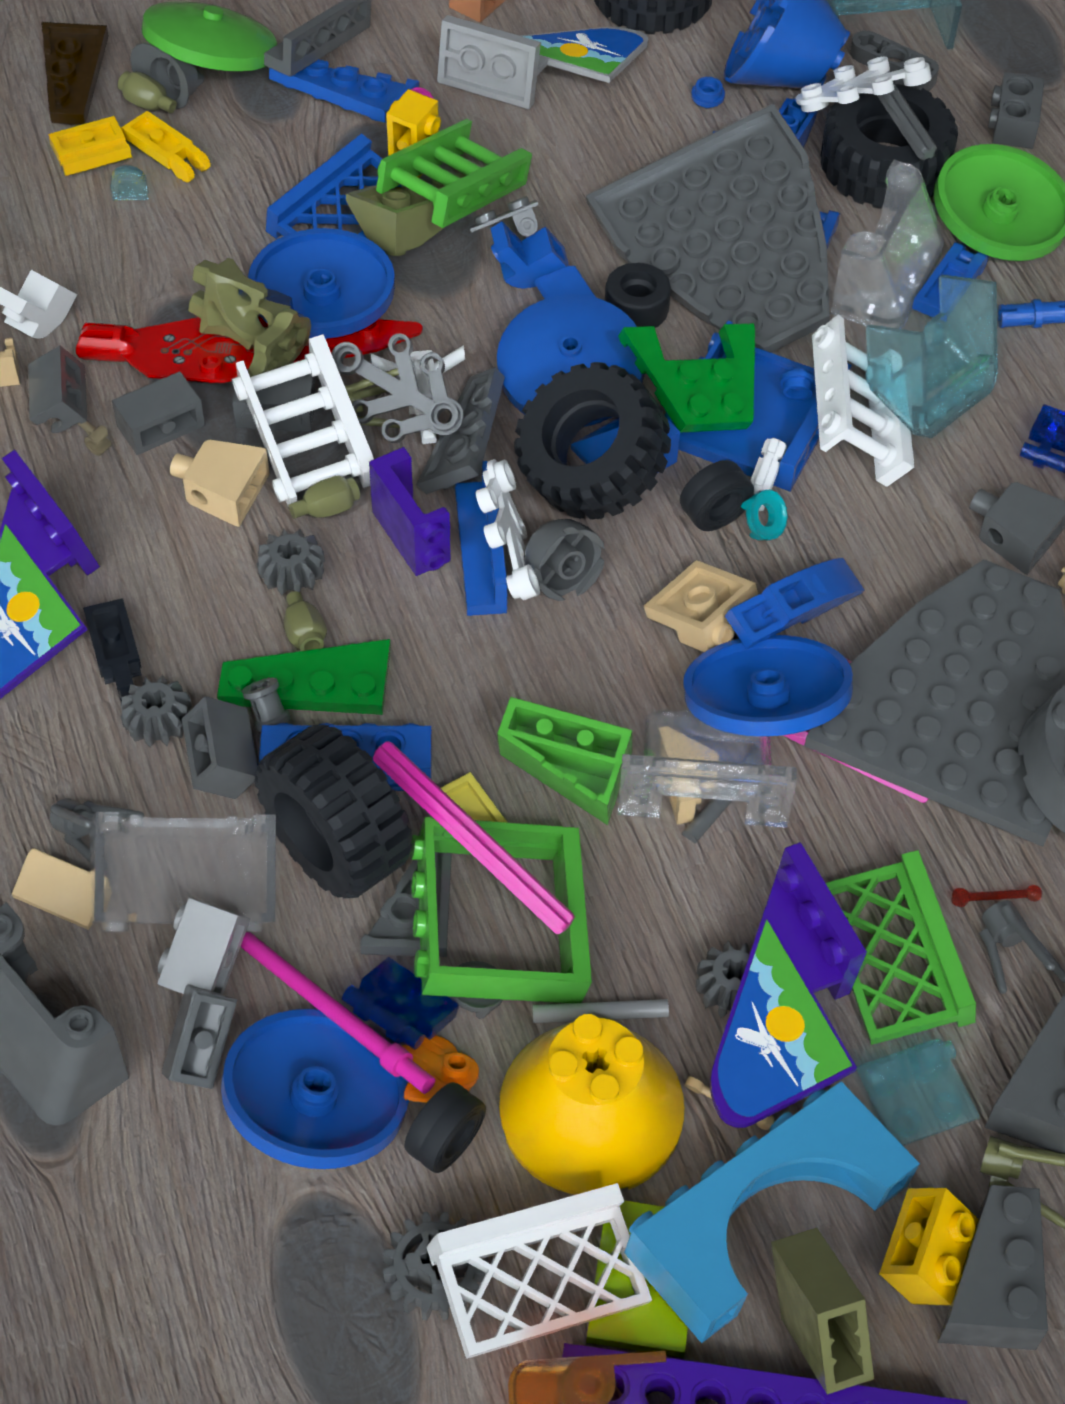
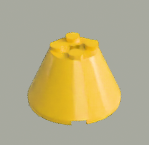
M583 1014L576 1018L574 1022L551 1029L527 1044L511 1063L500 1091L499 1113L501 1124L506 1136V1142L517 1161L542 1183L559 1191L574 1195L618 1183L620 1189L628 1187V1190L649 1180L666 1164L673 1154L681 1136L685 1108L681 1084L676 1072L664 1054L650 1041L613 1020L598 1018L592 1014Z

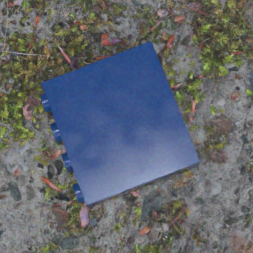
M728 320L726 324H733V322ZM715 332L713 334L706 357L700 356L699 359L726 358L719 333ZM755 347L753 423L748 429L680 433L678 450L712 463L722 460L733 461L741 468L745 475L752 477L759 457L763 458L764 456L761 454L765 440L779 439L786 443L787 449L783 458L778 460L780 466L773 486L791 492L819 441L816 389L813 391L812 397L806 400L787 398L783 395L780 377L792 368L807 369L815 376L814 368ZM848 364V370L851 371L852 365ZM666 412L664 416L675 426Z

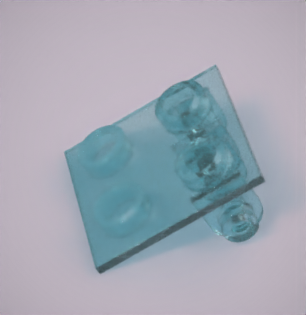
M936 1038L857 1066L856 1071L883 1125L903 1146L980 1118L950 1059L956 1058V1051L950 1040L943 1042L941 1039Z

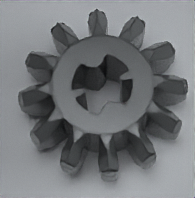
M283 528L280 537L269 534L267 544L259 545L258 574H260L261 578H264V583L268 589L277 587L281 596L288 590L300 592L302 587L313 590L315 580L322 579L324 573V551L321 546H318L314 535L304 537L301 529L294 534H288Z
M162 675L157 682L152 683L145 676L143 686L141 687L130 684L129 695L122 697L120 704L122 715L120 717L123 727L129 730L133 740L136 742L144 739L145 743L151 747L156 740H161L168 746L170 736L182 738L184 733L182 718L190 711L192 705L190 696L187 695V692H183L179 682L175 681L168 684L167 679Z
M729 941L723 945L722 952L711 947L707 952L706 960H701L698 963L696 973L699 978L696 980V991L704 995L703 1004L705 1008L715 1005L719 1006L718 1014L720 1018L727 1014V1010L731 1011L749 958L747 942L741 946L740 950H734Z

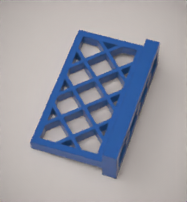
M361 133L267 208L266 232L277 239L281 235L285 236L297 232L292 228L297 223L312 224V229H317V224H337V229L342 230V224L359 225L354 215L341 214V205H348V203L346 202V195H340L339 189L343 186H359L360 190L364 186L377 185L378 177L363 176L362 172L370 164L378 169L381 159H383L371 150L372 141ZM320 204L335 205L336 214H316V208ZM362 230L359 235L366 237Z

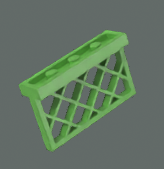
M919 850L902 854V862L826 883L832 895L847 891L860 897L851 914L844 910L842 911L851 926H856L874 935L866 948V956L852 988L871 1045L956 1022L958 1027L976 1023V1002ZM893 878L897 879L900 891L893 902L873 893L879 882ZM903 900H905L907 908L901 906ZM867 901L888 910L879 927L858 917ZM895 914L913 922L914 928L907 940L886 930ZM917 937L920 941L921 946L914 944ZM880 939L902 948L893 965L872 956ZM909 952L926 959L928 967L921 979L899 969ZM866 964L888 973L878 991L860 983L859 975ZM931 976L933 977L935 985L928 982ZM894 977L916 987L907 1004L885 995ZM925 991L941 999L944 1011L927 1015L913 1007L921 993ZM865 995L873 999L869 1006ZM879 1003L901 1012L894 1025L876 1029L872 1015ZM908 1016L913 1018L912 1020L906 1021Z

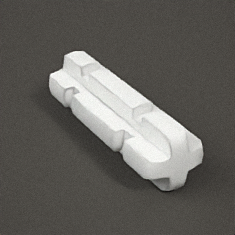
M779 439L765 440L761 454L764 456L763 458L759 457L750 480L754 486V494L762 490H772L779 471L780 462L778 460L783 458L787 449L786 443ZM761 505L759 511H763L765 506Z

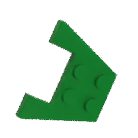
M754 323L724 324L718 333L726 358L665 360L654 326L623 327L618 337L624 348L629 346L636 356L635 365L641 374H647L657 388L654 394L680 433L742 430L749 428L753 423Z

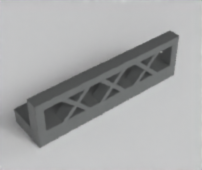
M343 0L285 35L283 42L264 53V65L292 77L369 28L371 0Z

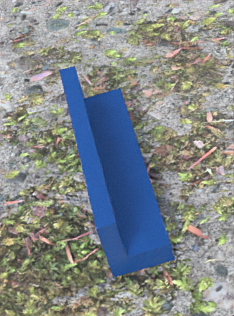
M483 461L482 482L455 484L467 616L507 613V576L503 545L492 549L484 534V526L495 522L499 508L483 513L476 498V491L486 487L483 471L487 470L488 461Z

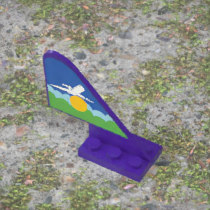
M16 450L1 458L10 470V473L5 478L12 489L0 527V699L88 630L48 576L67 563L70 567L78 563L87 576L100 567L74 526Z
M801 842L784 849L711 1071L710 1091L717 1114L726 1124L736 1128L749 1127L856 1072L857 1069L814 993L828 988L834 1000L849 995L867 951Z

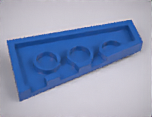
M319 59L292 77L269 68L270 80L383 123L387 122L386 113L389 111L392 103L395 100H399L408 89L411 90L419 87V81L407 79L406 84L391 81L392 75L378 72L375 78L359 74V68L346 65L345 67H337L335 69L329 68L328 61Z

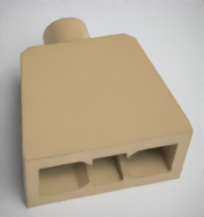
M207 440L204 441L195 458L177 453L171 462L170 474L183 479L186 500L190 505L234 526L240 527L269 476L267 449Z

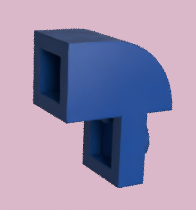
M503 221L490 228L494 244L491 245L492 252L500 262L504 281L513 287L521 289L536 287L534 283L536 278L569 266L564 246L546 227L522 241Z

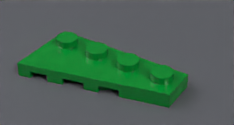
M390 639L223 662L217 699L242 707H252L250 700L244 698L242 690L256 681L273 677L277 678L280 685L277 692L284 709L383 715L391 651Z

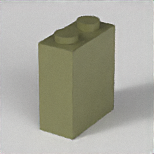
M818 1228L772 1241L771 1246L781 1320L826 1394L873 1380L874 1373L865 1298Z

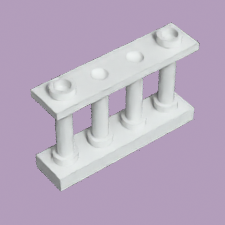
M837 315L827 324L820 326L812 335L820 449L827 452L844 439L874 457L876 481L887 487L914 468L903 354L891 348L879 358H872L846 342L844 318ZM847 360L866 371L867 380L848 370ZM850 389L869 399V408L850 398ZM852 417L871 427L872 437L854 428Z
M324 334L310 338L309 354L305 355L304 360L250 377L244 361L236 363L237 377L232 379L233 386L239 401L246 399L263 445L267 449V455L277 478L272 480V485L279 502L286 501L288 506L297 501V492L306 490L312 485L334 476L344 477L351 474L352 477H359L363 488L370 486L369 461L374 460V457ZM308 374L312 377L318 375L322 387L318 388V393L266 410L262 409L256 391ZM322 407L325 410H332L335 421L331 422L332 426L276 444L269 425ZM337 441L339 444L345 442L349 452L348 455H345V460L292 478L289 477L282 460L283 458Z

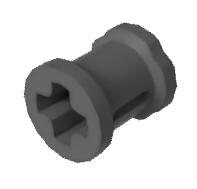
M272 677L256 681L242 690L244 698L250 700L257 718L255 721L257 731L261 732L262 725H277L287 723L290 720L289 710L283 708L277 692L280 686L277 678Z

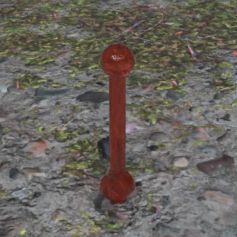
M1030 885L1023 890L969 893L964 888H957L952 893L951 901L957 907L966 906L968 901L1027 898L1032 902H1036L1041 899L1042 890L1037 885Z

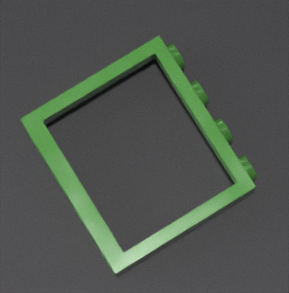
M424 817L418 836L412 835L411 843L413 846L410 853L411 859L417 860L418 871L413 873L411 892L412 898H419V910H415L413 917V936L420 938V950L416 951L414 959V975L421 978L422 995L582 1003L592 983L579 828L475 820L514 858L553 860L555 897L575 916L570 927L563 933L558 934L561 973L439 966L435 852L472 854L433 817Z

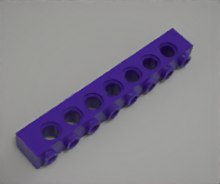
M564 1343L556 1404H649L645 1397L651 1392L659 1391L665 1393L671 1399L672 1404H696V1402L705 1398L712 1399L718 1404H967L966 1400L855 1385L826 1394L818 1379L568 1343ZM611 1384L620 1390L622 1396L616 1401H604L598 1397L595 1390L601 1385Z

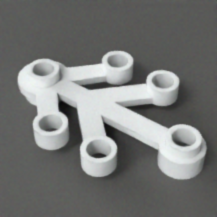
M877 57L867 62L869 70L857 77L853 65L842 66L833 71L835 79L821 86L820 83H814L801 88V93L796 96V103L801 105L803 112H814L827 107L829 102H839L840 104L854 102L859 99V93L874 95L890 93L894 90V80L903 78L905 86L921 85L932 79L929 63H925L923 57H916L905 61L903 69L888 72L890 71L888 57Z
M495 459L487 462V470L483 471L486 487L476 491V498L483 513H488L498 508L499 511L495 522L484 526V534L492 549L505 544L508 545L513 571L512 575L506 577L507 585L514 599L521 597L522 600H526L540 595V587L533 568L529 564L525 565L524 562L526 546L523 539L527 538V531L509 493L516 489L515 478L510 465L505 459L499 462Z

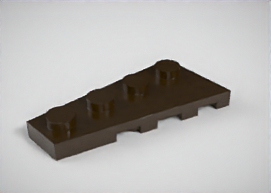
M41 22L51 123L86 124L109 37L107 25Z

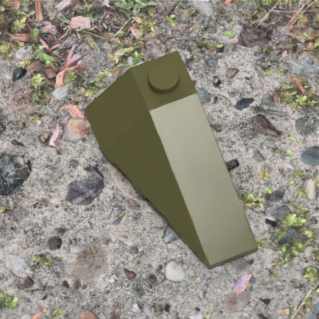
M457 174L456 176H458L459 178H462V177H465L466 175H465V174ZM432 179V185L438 189L445 187L444 185ZM377 185L346 193V202L366 238L385 250V253L388 255H404L406 251L420 247L443 229L431 222L434 210L433 202L401 185V189L389 190L383 194L376 191Z

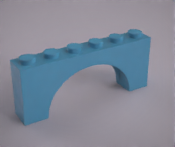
M842 1081L827 1092L821 1089L813 1093L804 1102L803 1109L794 1115L791 1112L781 1115L770 1127V1132L759 1139L757 1136H752L738 1148L735 1153L736 1157L726 1164L722 1160L715 1162L703 1173L698 1184L691 1189L687 1185L680 1187L667 1199L663 1209L656 1214H653L651 1211L645 1212L630 1226L629 1232L631 1235L624 1251L625 1255L701 1343L738 1316L748 1295L738 1281L730 1264L726 1239L729 1218L749 1197L779 1183L801 1180L817 1181L851 1192L876 1211L909 1185L920 1165Z

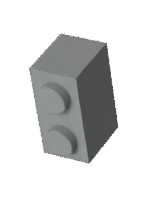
M188 898L187 904L182 905L176 914L173 925L176 934L171 948H166L159 960L158 973L161 975L157 984L184 994L186 985H191L223 995L251 918L201 900Z

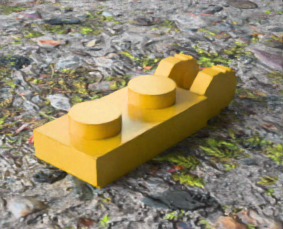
M145 111L121 127L127 141L166 168H171L176 177L180 180L182 179L183 182H190L195 178L192 167L184 161L186 157L191 165L196 169L198 168L199 171L201 170V172L211 167L206 153L193 145V141L149 111Z

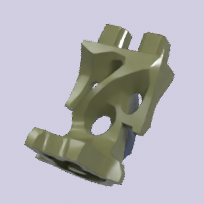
M227 258L219 264L204 260L194 267L192 280L204 286L205 292L199 290L192 295L188 311L201 318L199 331L202 334L230 337L248 350L254 347V357L248 371L250 377L294 362L308 341L311 321L308 317L294 310L291 297L275 290L266 289L263 283L247 278L231 258ZM259 314H262L267 320L268 329L262 326L258 319Z

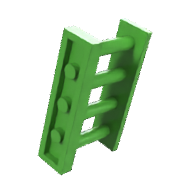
M465 119L381 159L377 170L378 181L376 191L383 194L399 185H403L433 202L434 210L431 222L444 228L526 185L532 153L520 148L504 157L499 156L469 139L472 121ZM466 153L483 162L486 166L480 167L460 155ZM445 163L466 176L459 178L439 167V165ZM424 174L445 187L438 189L417 176Z

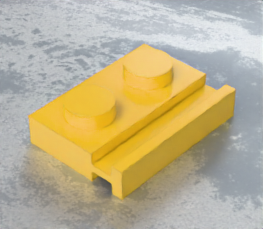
M115 116L48 134L50 145L60 166L63 167L65 176L132 158L130 146L127 144Z

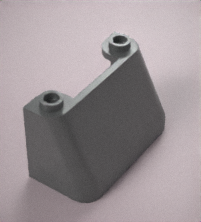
M6 902L0 906V1070L42 1121L51 1125H62L87 1110L128 1080L129 1076L115 1030L98 1010L86 1005L75 1006L54 1018L27 986L29 974H33L38 969L35 961L27 953L23 942L25 937L23 923Z

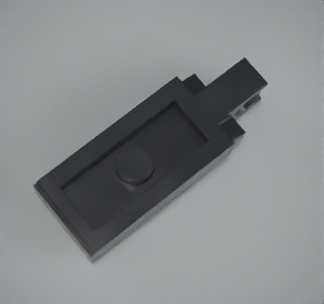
M123 598L83 608L101 678H104L105 685L116 683L120 702L122 697L129 695L130 684L134 685L132 678L142 676L140 670L142 668Z

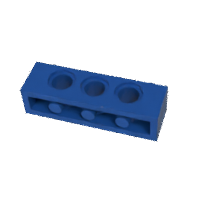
M288 723L262 725L259 762L265 755L313 725H292ZM330 723L319 724L335 727L341 730L344 736H350L357 742V746L361 750H365L372 757V762L378 769L381 768L373 761L374 752L386 741L392 742L432 780L431 726H420L413 723L402 726H378L372 723H365L359 726L334 725ZM383 771L388 778L386 781L392 790L405 791Z

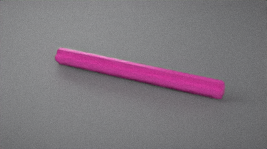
M389 741L378 747L374 752L373 761L556 934H561L570 927L575 918L574 914L404 753Z

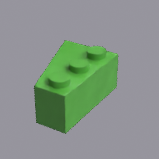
M510 697L497 733L500 755L608 825L632 754V730Z

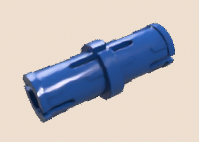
M1033 299L1031 303L1000 304L998 306V321H1001L999 322V327L1031 325L1032 328H1041L1043 324L1065 323V301L1041 302L1040 299Z

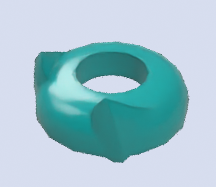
M770 489L758 491L742 503L741 508L746 510V521L751 531L749 536L752 539L761 541L778 538L783 533L788 518L787 507L783 498L777 492ZM761 505L766 507L769 516L765 526L761 524L758 517Z

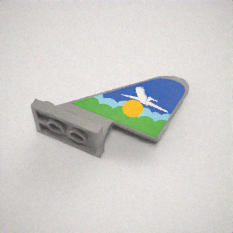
M447 15L442 20L437 82L530 109L535 100L537 76L547 65L610 83L647 48L648 37L640 31L621 27H599L515 35Z

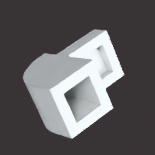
M31 270L18 296L0 287V304L5 306L2 313L7 316L4 322L33 338H44L63 322L77 294Z

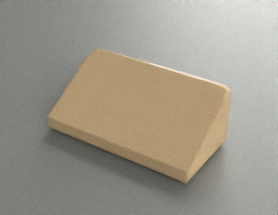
M32 848L25 859L12 896L15 899L89 930L110 898L111 893L108 882L103 877Z

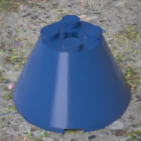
M756 0L749 12L754 15V18L745 33L739 31L724 69V79L732 84L803 88L810 84L820 83L822 86L827 78L826 73L828 70H835L840 65L845 54L840 49L846 43L850 31L845 29L827 0Z

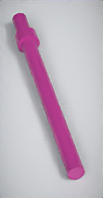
M251 932L245 933L241 948L376 1055L380 1059V1065L394 1077L402 1076L423 1094L428 1093L433 1088L435 1078L413 1062V1055L398 1043L391 1044Z

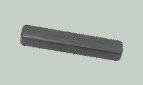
M893 83L894 90L892 92L877 95V97L917 157L923 161L927 158L932 159L937 149L936 144Z

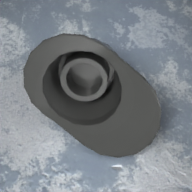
M141 43L132 49L130 56L132 71L143 72L161 83L166 89V96L177 102L176 109L184 108L188 103L189 96L204 82V76L197 71L195 65L175 59L154 45Z

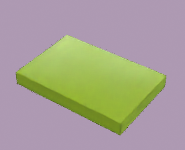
M625 1200L620 1205L628 1232L633 1222L647 1211L656 1214L664 1208V1206ZM608 1222L603 1224L600 1249L611 1255L617 1241L611 1224ZM620 1252L619 1255H618V1257H617V1259L623 1261V1258H622V1255H621V1252ZM600 1260L597 1262L595 1285H597L606 1266ZM612 1268L603 1289L620 1299L635 1295L629 1277ZM646 1278L645 1281L652 1298L650 1303L590 1321L588 1324L586 1343L684 1358L688 1327ZM598 1298L595 1307L607 1304V1302Z

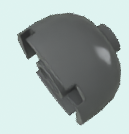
M572 519L551 520L541 525L530 537L525 548L524 562L525 565L529 564L533 568L538 579L540 591L548 598L563 601L565 600L562 597L563 595L576 590V594L579 596L596 582L604 566V560L600 557L601 547L605 549L604 542L593 530Z

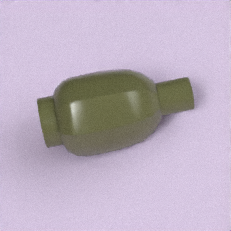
M125 71L120 76L118 89L122 91L123 97L134 105L148 111H156L161 108L168 113H173L176 109L177 102L166 96V89L154 78L138 71L132 73Z
M334 476L309 487L305 491L302 500L288 505L289 512L293 519L306 514L314 518L331 517L349 510L353 506L354 501L360 499V491L352 477L345 479L342 476Z
M300 592L289 593L286 597L288 607L283 619L284 630L289 642L301 651L323 648L327 627L321 613L314 605L304 601Z

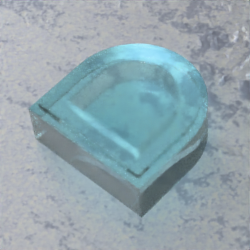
M124 165L112 172L110 187L113 201L148 200L147 178L142 170L134 166Z

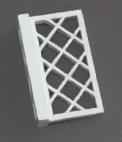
M618 1183L435 1235L426 1248L432 1266L437 1265L466 1359L643 1306L652 1301L643 1274L624 1253L630 1235L620 1209L624 1199ZM610 1222L617 1241L611 1255L587 1242L593 1227ZM584 1230L581 1238L573 1234V1232ZM559 1237L576 1247L566 1268L542 1255L549 1239ZM540 1242L536 1251L528 1247V1245ZM515 1250L531 1260L522 1281L497 1268L504 1252ZM582 1251L606 1264L597 1285L572 1272ZM620 1252H621L623 1261L617 1259V1257H618V1255H619ZM495 1255L491 1264L482 1260L483 1258ZM469 1263L486 1273L475 1295L458 1286L452 1267ZM537 1263L562 1277L552 1299L527 1285ZM612 1268L629 1277L635 1295L620 1299L603 1289ZM491 1277L517 1290L506 1312L481 1299ZM568 1281L592 1294L585 1310L576 1313L558 1303ZM522 1294L547 1307L540 1324L529 1326L512 1316ZM598 1298L607 1302V1304L595 1307ZM463 1300L470 1303L467 1312ZM476 1308H479L502 1322L494 1338L476 1343L470 1320ZM553 1312L563 1316L554 1320H550ZM507 1325L517 1330L504 1334Z

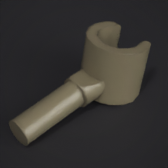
M88 420L82 424L77 423L88 433L84 443L93 454L100 456L112 446L111 441L106 438L108 431L105 426L99 425L96 428Z

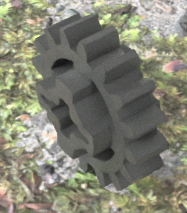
M443 1211L439 1222H432L429 1213L423 1212L422 1224L416 1226L408 1218L404 1221L406 1231L404 1236L396 1232H392L390 1235L391 1245L394 1249H385L383 1251V1261L389 1265L383 1269L384 1283H393L389 1288L392 1300L405 1297L403 1302L405 1313H410L418 1306L421 1308L422 1320L427 1321L432 1310H439L441 1318L448 1320L450 1305L441 1276L440 1280H438L436 1272L432 1270V1266L429 1264L431 1261L426 1247L436 1234L466 1226L467 1220L462 1218L455 1225L449 1224L448 1212ZM419 1242H421V1244L419 1245V1247L416 1249V1251H415L414 1253H409V1254H408V1252H409L416 1244H418ZM488 1257L483 1258L482 1260L488 1262ZM469 1263L452 1267L455 1278L464 1277L458 1286L475 1295L479 1288L477 1282H482L486 1273ZM419 1286L429 1293L422 1292L415 1287ZM463 1300L465 1309L467 1311V1302Z

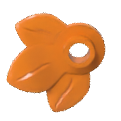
M421 1035L418 1045H401L413 1055V1062L435 1078L433 1088L426 1094H423L408 1082L404 1091L403 1098L405 1100L428 1102L442 1087L451 1082L458 1083L470 1091L478 1080L479 1066L476 1061L466 1054L458 1053L453 1043L443 1037Z

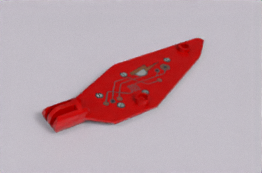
M258 316L262 326L268 329V323ZM196 317L138 329L126 325L85 322L76 345V354L83 360L128 362L148 378L162 379L180 371L187 381L226 383L231 382L233 378L237 377V362L244 361L246 369H249L254 357V347L248 350L230 337L202 334L199 331L201 318ZM378 319L370 326L358 332L336 338H327L326 342L331 353L338 344L350 342L356 345L364 355L388 348V342L395 334H404L409 339L416 337L423 332V326L418 322ZM308 338L304 349L293 363L304 360L305 355L309 354L310 338ZM399 340L395 343V345L405 340ZM347 354L344 358L354 357L355 355Z

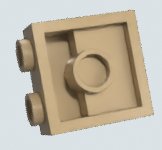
M696 560L644 605L647 618L675 629L681 643L706 652L717 645L733 640L735 631L725 618V614L731 608L757 596L758 591L755 582Z

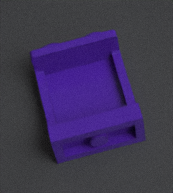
M405 447L369 461L372 513L415 576L427 571L437 570L451 560L450 513L445 507L424 514L413 499L412 457Z

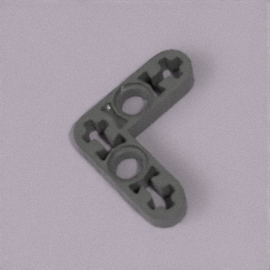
M860 31L854 34L850 55L856 61L868 66L867 62L877 57L901 60V62L888 60L890 67L888 72L903 69L904 62L909 59L923 57L925 63H929L932 79L924 84L914 86V88L918 90L924 88L930 91L936 84L939 65L933 59L875 32ZM903 78L894 80L895 84L904 85Z

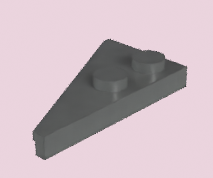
M435 852L439 957H447L452 853ZM417 860L412 861L396 885L395 894L387 899L381 908V916L368 935L364 934L360 943L361 954L415 956L416 951L420 950V938L413 936V917L415 910H419V898H412L411 892L413 873L418 871Z

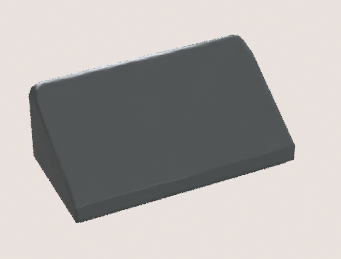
M186 985L162 1068V1074L168 1080L213 1089L235 1011L236 998Z

